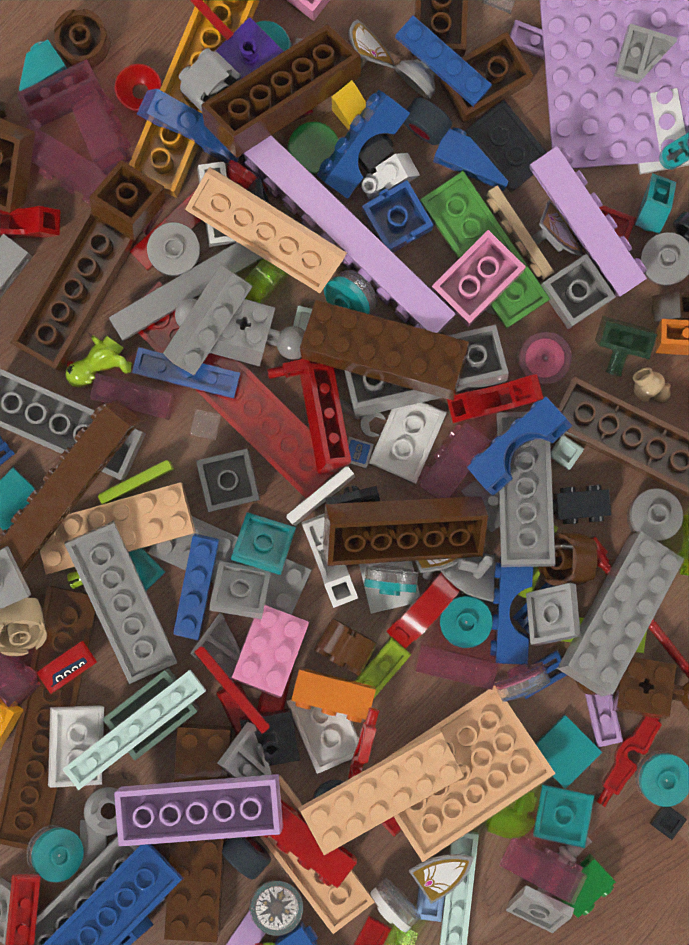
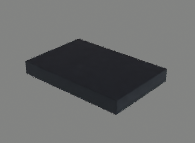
M502 100L465 130L466 136L471 137L509 181L506 187L511 193L534 175L529 168L530 164L547 153L505 100Z

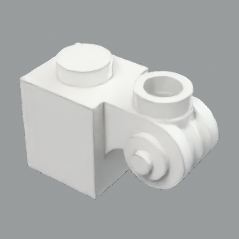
M397 153L376 166L377 172L367 174L360 184L363 191L367 193L368 199H375L384 189L388 188L390 190L406 180L411 182L420 174L408 153Z

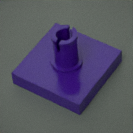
M250 17L233 33L234 35L228 41L226 40L215 51L241 75V79L284 52Z

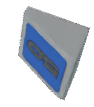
M349 437L350 464L367 469L374 444Z

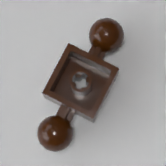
M632 657L615 690L612 711L666 719L670 717L672 700L681 701L682 705L689 711V681L684 686L674 684L676 664ZM576 681L578 688L583 693L587 695H598ZM643 682L647 683V686L650 688L646 693H643V688L639 687Z

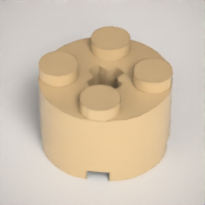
M24 598L0 609V652L2 654L22 656L28 654L29 649L36 647L37 650L44 644L47 632L38 599Z

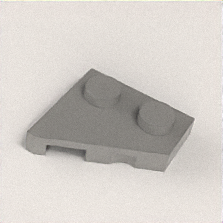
M630 23L627 26L614 76L639 83L677 42V38Z
M219 613L190 655L200 661L194 652L199 647H204L229 678H231L241 650L224 616Z
M249 722L246 723L218 761V764L234 778L272 774L269 764L265 761L263 747L257 741L255 735L256 727Z

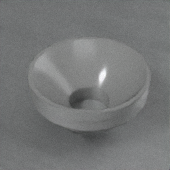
M418 59L404 60L394 67L399 76L417 93L428 100L432 98L435 93L436 75L426 64Z
M105 787L98 789L89 796L85 803L84 818L86 824L97 834L109 836L118 833L116 815L112 819H105L101 815V808L104 804L112 803L115 805L114 792L117 790L116 788Z

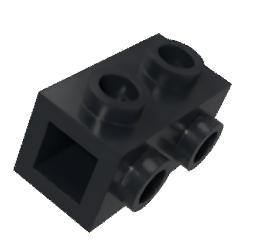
M602 485L586 486V491L576 492V487L560 488V493L553 494V515H555L556 520H563V524L579 523L578 518L586 517L589 518V522L605 521L604 516L611 515L609 489L602 490Z

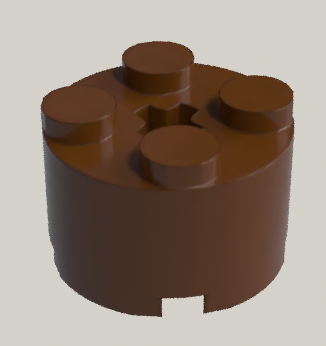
M88 9L68 10L55 23V45L70 65L83 70H89L99 65L108 55L111 47L109 34L100 17L93 11ZM80 37H82V38L85 39V40H83V41H81V40L78 41V39H79Z
M554 533L555 566L537 567L539 572L543 573L547 578L544 580L555 586L567 583L582 585L593 580L596 576L597 567L596 542L581 533Z
M332 618L314 650L327 658L330 654L329 660L341 667L348 664L346 669L360 676L377 643Z

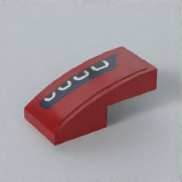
M81 641L36 673L50 694H52L96 664L97 661L84 641Z

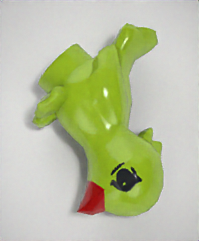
M92 335L91 339L95 345L87 357L79 361H67L66 365L68 368L65 375L69 384L81 388L90 385L94 379H97L95 376L97 371H106L119 367L126 374L131 372L133 364L119 355L123 350L121 345L108 336L101 341L98 337Z

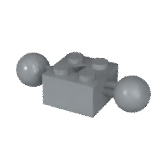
M189 298L179 303L175 310V320L179 327L198 299ZM244 299L209 353L260 366L265 345L270 344L277 346L278 351L285 358L299 359L302 357L300 345L305 331L297 326H289L282 331L270 329L275 307Z

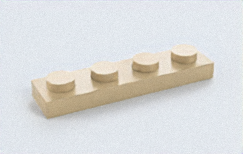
M498 185L495 186L487 194L488 200H486L489 209L494 214L498 213L502 219L500 224L507 235L512 234L516 240L515 248L522 257H527L531 263L529 269L535 278L540 277L542 281H545L554 274V270Z

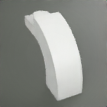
M324 513L303 521L302 526L334 608L358 599L346 565L327 566L323 550Z

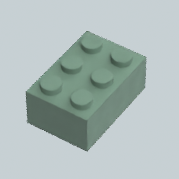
M167 667L106 715L103 721L112 731L178 678ZM195 700L128 751V753L134 760H137L200 709L199 705Z

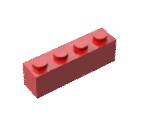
M320 363L308 364L301 373L300 378L318 474L340 472L351 463L334 367Z
M281 799L283 829L280 834L264 835V837H272L277 841L276 846L286 854L291 852L298 858L297 862L306 870L312 868L319 874L318 878L329 887L334 885L338 889L357 864V857L343 846L324 855L303 815Z

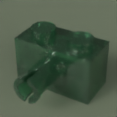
M602 316L595 341L599 346L613 350L606 372L611 375L615 373L616 376L621 377L628 355L650 359L657 334L651 328Z

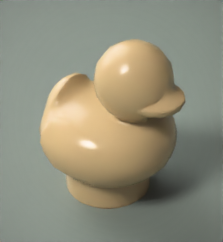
M650 367L642 368L634 374V393L638 399L648 402L650 398L654 397L658 402H665L670 398L671 385L665 383L662 374L653 372Z

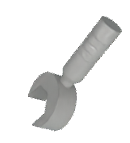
M340 398L342 411L354 419L361 420V430L365 435L369 437L380 436L371 432L369 422L375 417L386 420L380 412L355 418L353 406Z

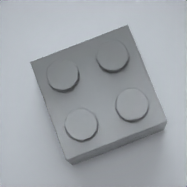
M587 254L541 284L550 298V304L567 329H570L616 297Z

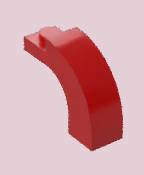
M44 206L17 208L11 213L0 210V237L3 234L8 238L60 236V210Z
M534 374L500 385L455 395L454 401L447 399L452 422L457 423L529 405L543 400L538 375Z
M440 571L419 597L386 632L406 649L439 617L460 592V589L455 587Z

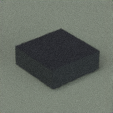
M661 806L650 821V824L673 840L687 821V818L671 806Z

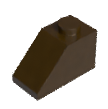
M677 291L652 296L654 322H660L661 319L689 320V292Z

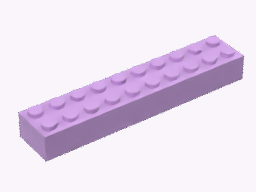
M269 136L244 153L246 169L256 177H261L268 187L267 191L274 197L279 195L284 202L283 206L292 215L298 213L303 220L301 223L313 232L316 231L322 238L345 251L346 255L342 263L348 269L353 267L359 274L357 277L367 287L372 285L377 291L376 296L385 305L391 303L396 310L394 313L404 323L409 321L414 327L440 333L453 320L455 313L272 136Z

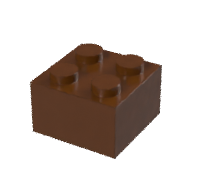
M120 160L90 195L91 213L135 241L165 204L164 186L123 160Z

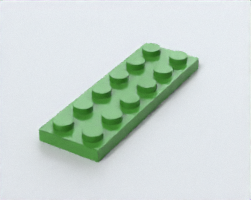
M464 171L420 199V203L458 259L489 230L526 266L524 272L490 305L505 329L550 300Z

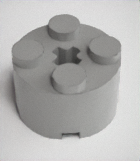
M207 48L200 53L198 60L191 67L184 68L179 74V79L182 81L180 90L202 111V103L239 81L241 75L218 52Z

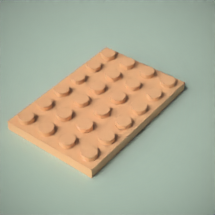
M496 685L393 753L401 751L439 729L464 776L394 816L422 862L427 861L555 775V772Z

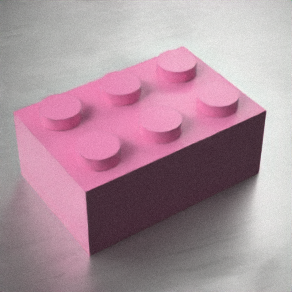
M487 230L432 285L431 290L469 327L524 272L526 266Z
M265 605L262 619L253 618L230 679L274 697H282L309 622Z

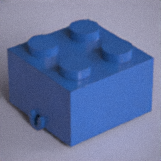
M408 180L390 190L388 188L384 189L379 193L378 197L362 205V213L373 233L392 253L431 232L433 229V223Z

